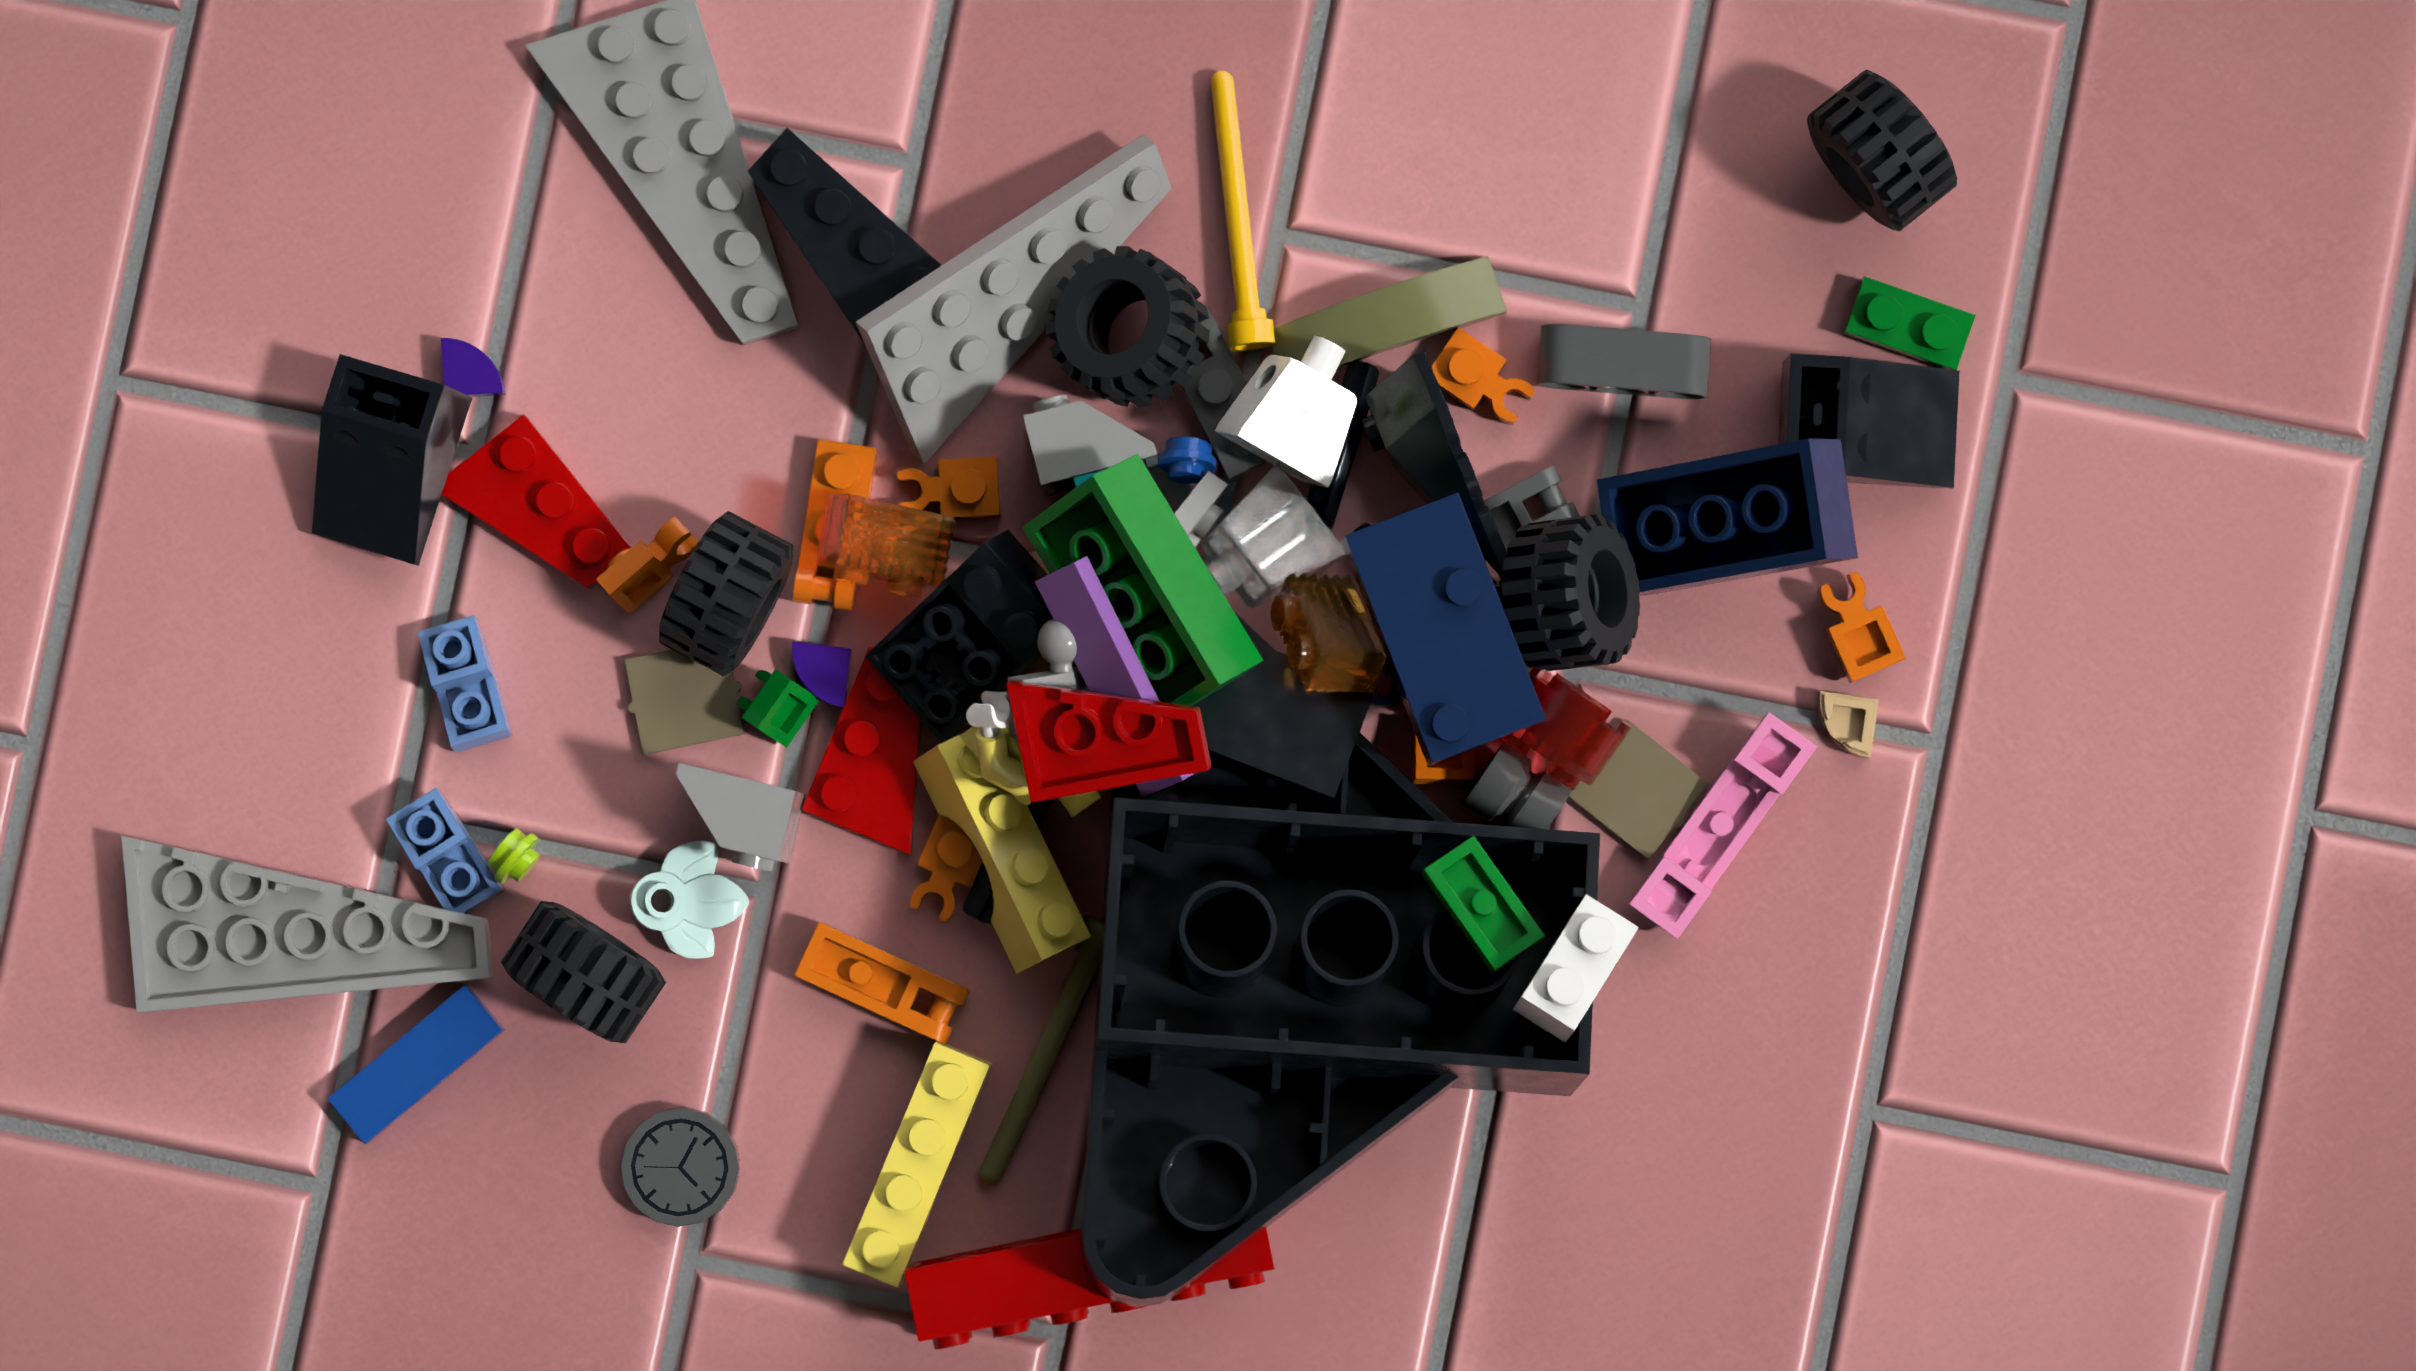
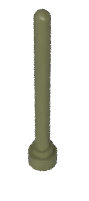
M1084 914L1082 918L1091 937L1078 943L1075 947V950L1080 953L981 1165L980 1176L987 1183L993 1184L1002 1178L1099 968L1102 921Z

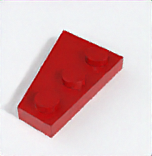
M525 414L462 462L447 476L442 491L444 496L588 589H592L599 583L596 579L607 570L608 564L618 553L632 548Z
M868 647L866 655L873 649V647ZM864 657L801 810L912 855L914 806L917 788V769L913 761L918 758L921 719L866 657Z
M1018 681L1006 683L1031 803L1208 771L1212 767L1200 707Z

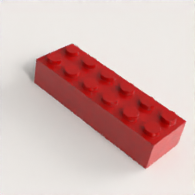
M1081 1228L911 1262L904 1270L918 1342L932 1339L934 1349L949 1348L969 1343V1338H972L971 1331L990 1327L992 1328L993 1337L1025 1332L1029 1330L1028 1326L1031 1325L1030 1319L1051 1315L1052 1325L1084 1320L1088 1318V1307L1110 1303L1111 1313L1125 1312L1142 1307H1134L1113 1301L1094 1286L1083 1266L1080 1245ZM1263 1229L1182 1292L1170 1298V1301L1205 1295L1206 1283L1228 1279L1229 1289H1237L1265 1282L1263 1272L1275 1270L1267 1229Z

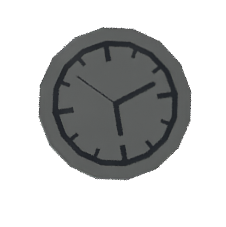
M683 1107L659 1111L640 1123L625 1144L620 1166L624 1189L634 1206L655 1222L680 1227L701 1223L724 1208L736 1191L740 1159L738 1146L725 1125L707 1112Z

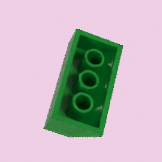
M1138 454L1091 476L1022 527L1049 573L1055 572L1083 557H1088L1160 702L1193 706L1264 661Z

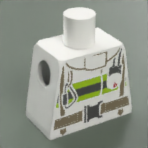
M1313 336L1301 362L1291 357L1268 356L1220 420L1215 432L1304 483L1328 488L1333 479L1357 404V396L1332 381L1346 351L1327 339Z

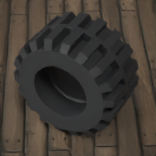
M1869 70L1861 72L1808 115L1807 125L1812 142L1831 174L1864 212L1878 223L1894 231H1901L1957 186V176L1953 161L1935 129L1916 105L1897 86Z
M1116 246L1115 254H1112L1104 248L1093 252L1094 262L1090 264L1083 259L1079 260L1072 266L1076 272L1072 279L1069 280L1063 276L1056 286L1063 292L1059 300L1050 299L1047 310L1055 315V321L1046 323V335L1056 341L1050 347L1053 358L1063 364L1061 370L1068 377L1101 398L1108 399L1116 405L1128 407L1129 402L1138 407L1150 406L1152 395L1164 401L1174 395L1171 386L1175 383L1185 387L1192 379L1187 373L1192 363L1200 367L1205 357L1204 354L1198 351L1199 344L1209 343L1210 330L1200 324V322L1208 319L1209 316L1207 307L1198 301L1201 294L1195 285L1187 281L1184 275L1143 249H1139L1136 252L1129 246ZM1146 300L1148 305V321L1142 336L1127 350L1110 354L1108 335L1115 317L1126 306L1137 301Z
M730 511L724 513L706 530L685 564L662 614L659 642L712 671L726 676L738 667L746 657L773 611L792 567L793 544Z
M1598 514L1528 523L1527 526H1521L1516 531L1515 538H1512L1508 544L1507 558H1504L1502 568L1504 611L1515 640L1519 645L1521 655L1526 661H1531L1534 668L1546 671L1609 665L1619 662L1622 659V655H1627L1631 648L1632 638L1636 637L1638 629V616H1640L1639 581L1632 553L1628 549V544L1623 534L1618 533L1616 525L1610 519L1605 520L1604 516Z
M541 901L501 960L508 975L521 987L574 1023L610 1042L626 1043L666 984L659 969L635 950L591 921L555 902Z

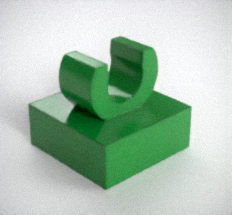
M777 669L772 674L765 670H758L755 676L765 684L753 702L742 695L740 696L738 704L746 711L741 718L787 748L820 699Z

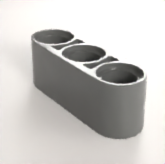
M1567 324L1542 325L1537 385L1562 390L1674 399H1705L1708 393L1712 339L1700 335Z

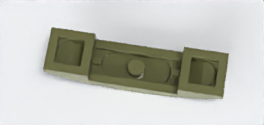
M1487 256L1377 289L1274 328L1276 344L1271 346L1273 355L1291 357L1301 362L1313 336H1319L1335 343L1346 351L1336 370L1338 371L1342 366L1447 330L1452 332L1457 330L1458 327L1464 328L1505 314L1507 309Z

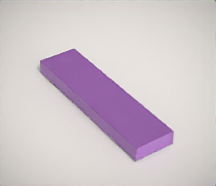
M1087 556L1035 581L1054 621L1064 624L1074 636L1077 647L1074 661L1090 692L1160 702ZM1195 773L1137 783L1136 786L1143 798L1181 782Z

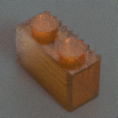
M848 493L828 495L816 566L833 569V580L867 586L869 578L888 581L887 592L903 596L921 597L923 588H936L945 580L944 575L948 570L946 563L950 558L948 551L951 548L950 540L953 536L952 528L955 524L954 517Z
M1294 572L1286 576L1280 595L1275 596L1272 601L1270 620L1273 629L1280 631V637H1283V644L1287 645L1289 665L1292 669L1297 670V675H1301L1304 691L1373 693L1388 654L1350 576L1347 575L1341 579L1338 574L1332 578L1325 574L1319 578L1316 573L1308 577L1305 572L1298 577Z

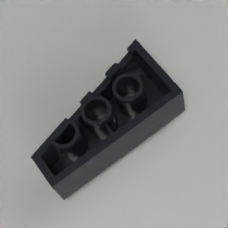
M788 128L781 133L748 170L752 180L863 343L864 341L856 321L942 266Z

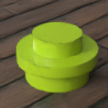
M518 828L514 829L501 842L487 861L486 865L496 872L494 879L503 884L512 877L519 883L532 870L541 857L534 850L539 842V838L533 833L526 836Z

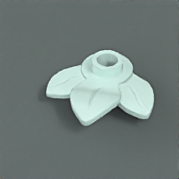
M693 841L670 850L659 872H653L642 877L635 884L630 895V908L638 923L647 929L660 931L669 949L684 958L700 959L712 957L715 944L711 928L724 926L734 921L749 905L747 895L737 884L723 876L714 875L719 847L717 843L711 841ZM656 890L667 892L671 898V905L666 912H658L651 905V897Z

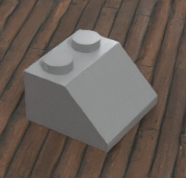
M1067 395L1046 398L1033 403L1034 413L1023 415L1038 476L1045 496L1076 488L1074 477L1107 469L1136 454L1140 456L1147 469L1158 467L1157 452L1152 441L1081 400L1069 403Z
M678 763L676 776L719 847L734 850L733 863L766 871L773 870L775 861L789 863L806 794Z

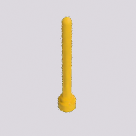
M1217 71L1211 77L1210 83L1236 311L1231 313L1232 323L1226 325L1228 346L1231 351L1259 350L1276 344L1273 320L1267 319L1266 309L1259 307L1234 80L1229 72Z

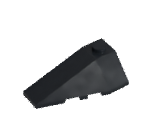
M1424 350L1410 357L1365 396L1371 416L1363 418L1361 421L1374 452L1385 448L1392 466L1426 504L1459 493L1489 573L1502 588V568L1504 558H1507V551L1487 504L1485 505L1482 497L1483 494L1466 452H1463L1459 435L1453 423L1454 420Z

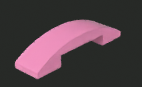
M1768 711L1696 806L1629 904L1678 939L1712 893V888L1780 794H1784L1817 746Z

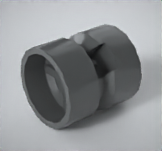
M1504 741L1480 774L1462 804L1489 822L1501 817L1504 819L1503 826L1547 829L1574 787L1547 769L1536 774L1530 771L1531 759Z

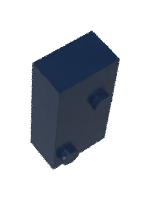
M1804 439L1597 479L1601 514L1605 520L1610 519L1616 525L1618 533H1622L1627 541L1628 549L1632 553L1640 589L1639 596L1858 558L1841 439Z
M1459 493L1344 536L1341 541L1428 766L1546 720Z

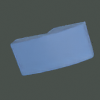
M475 615L419 631L418 636L431 686L438 695L451 748L458 753L512 736L497 679Z
M434 788L386 818L415 869L422 872L444 909L468 914L505 891L502 884L494 879V871L486 865L487 860L438 788Z

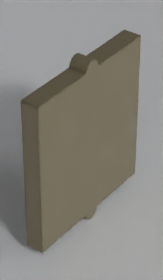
M674 650L624 659L632 696V702L628 704V710L631 713H635L643 755L745 735L737 695L741 691L742 685L734 680L733 670L726 676H722Z
M1626 720L1601 753L1595 752L1591 755L1592 765L1574 786L1568 798L1649 860L1674 827L1680 828L1684 825L1685 820L1683 816L1709 783L1633 723Z

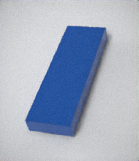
M464 985L327 1099L364 1144H368L504 1032L505 1029L470 986Z

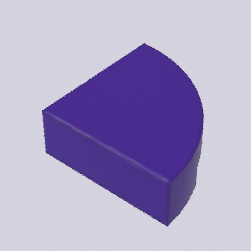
M441 338L444 385L470 397L506 395L501 373L485 353L465 341Z
M792 641L794 666L803 684L821 700L844 708L852 649Z

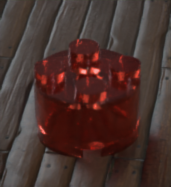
M1532 665L1529 676L1546 720L1499 738V740L1523 756H1526L1531 748L1551 761L1545 771L1572 790L1576 789L1580 781L1592 786L1628 735L1632 726L1623 720L1617 729L1606 722L1612 712L1609 708L1558 673L1553 676L1550 682L1539 676L1542 670H1538Z

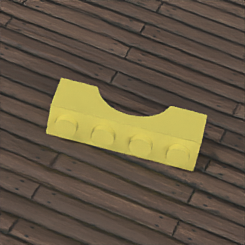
M960 735L938 744L915 759L913 763L938 814L948 817L957 823L971 839L982 858L993 891L994 907L991 923L1016 974L1090 938L1091 935L1028 806L1020 804L1011 793L983 778L979 759L964 744Z
M939 1041L934 1043L842 1265L897 1288L903 1282L905 1277L904 1270L909 1266L942 1181L972 1116L993 1063Z

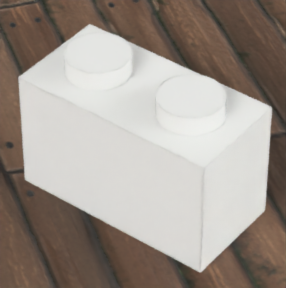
M1586 894L1513 1010L1558 1039L1566 1042L1577 1028L1639 927Z

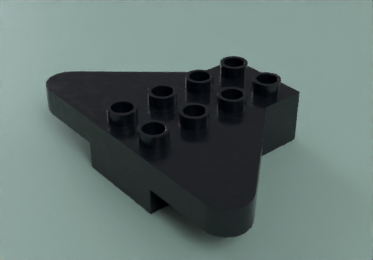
M1235 612L1253 642L1273 649ZM1360 732L1333 802L1210 756L1212 767L1208 771L1195 773L1181 782L1143 798L1136 784L1111 788L1080 1236L1083 1266L1094 1286L1113 1301L1134 1307L1157 1305L1165 1302L1198 1280L1450 1088L1571 1096L1590 1074L1593 1002L1566 1042H1563L1517 1013L1513 1008L1585 895L1587 894L1597 901L1600 833L1455 823ZM1472 836H1475L1545 935L1542 941L1493 974L1422 876V872L1426 867Z

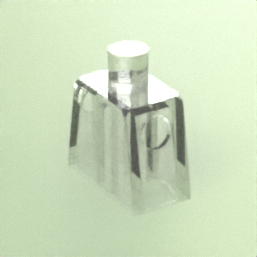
M1278 464L1250 489L1202 541L1203 550L1213 561L1207 565V568L1224 596L1235 590L1245 604L1252 608L1319 578L1346 554L1337 538Z

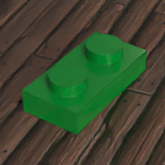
M1864 276L1861 279L1843 335L1937 368L1957 371L1976 315Z
M1472 836L1423 870L1422 876L1492 974L1535 946L1545 937L1475 836Z

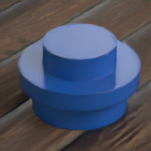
M1194 437L1170 438L1165 443V450L1158 455V467L1168 472L1170 480L1178 483L1196 484L1202 480L1208 471L1212 474L1216 471L1217 459L1212 456V444L1203 439Z

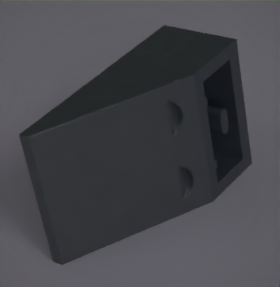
M340 354L321 410L312 534L419 566L472 397L444 384Z
M1790 354L1782 362L1778 444L1804 439H1841L1847 483L1953 489L1960 371L1855 357Z
M1006 530L984 542L865 657L937 739L943 743L954 737L969 723L966 713L972 704H983L981 695L984 691L1005 692L1007 690L1006 683H1008V677L1025 675L1043 659L1037 646V637L1041 627L1047 621L1053 619L1035 581L1048 574L1009 530Z

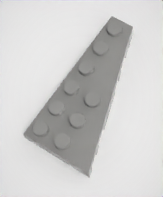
M665 0L526 44L525 46L742 344H751L800 328L754 182L748 173L747 159L696 0Z
M1142 134L856 321V325L911 453L923 464L927 462L1046 329V323L1052 322L1055 319V315L1047 310L1050 299L1059 300L1063 292L1056 287L1064 276L1071 280L1076 274L1072 266L1081 259L1089 264L1094 262L1093 252L1105 248L1114 254L1116 246L1123 244L1172 189L1156 144Z
M121 836L137 1013L494 978L489 920L487 918L143 839Z

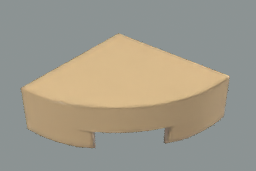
M1819 691L1817 697L1819 716L1828 735L1845 751L1862 758H1871L1879 700Z

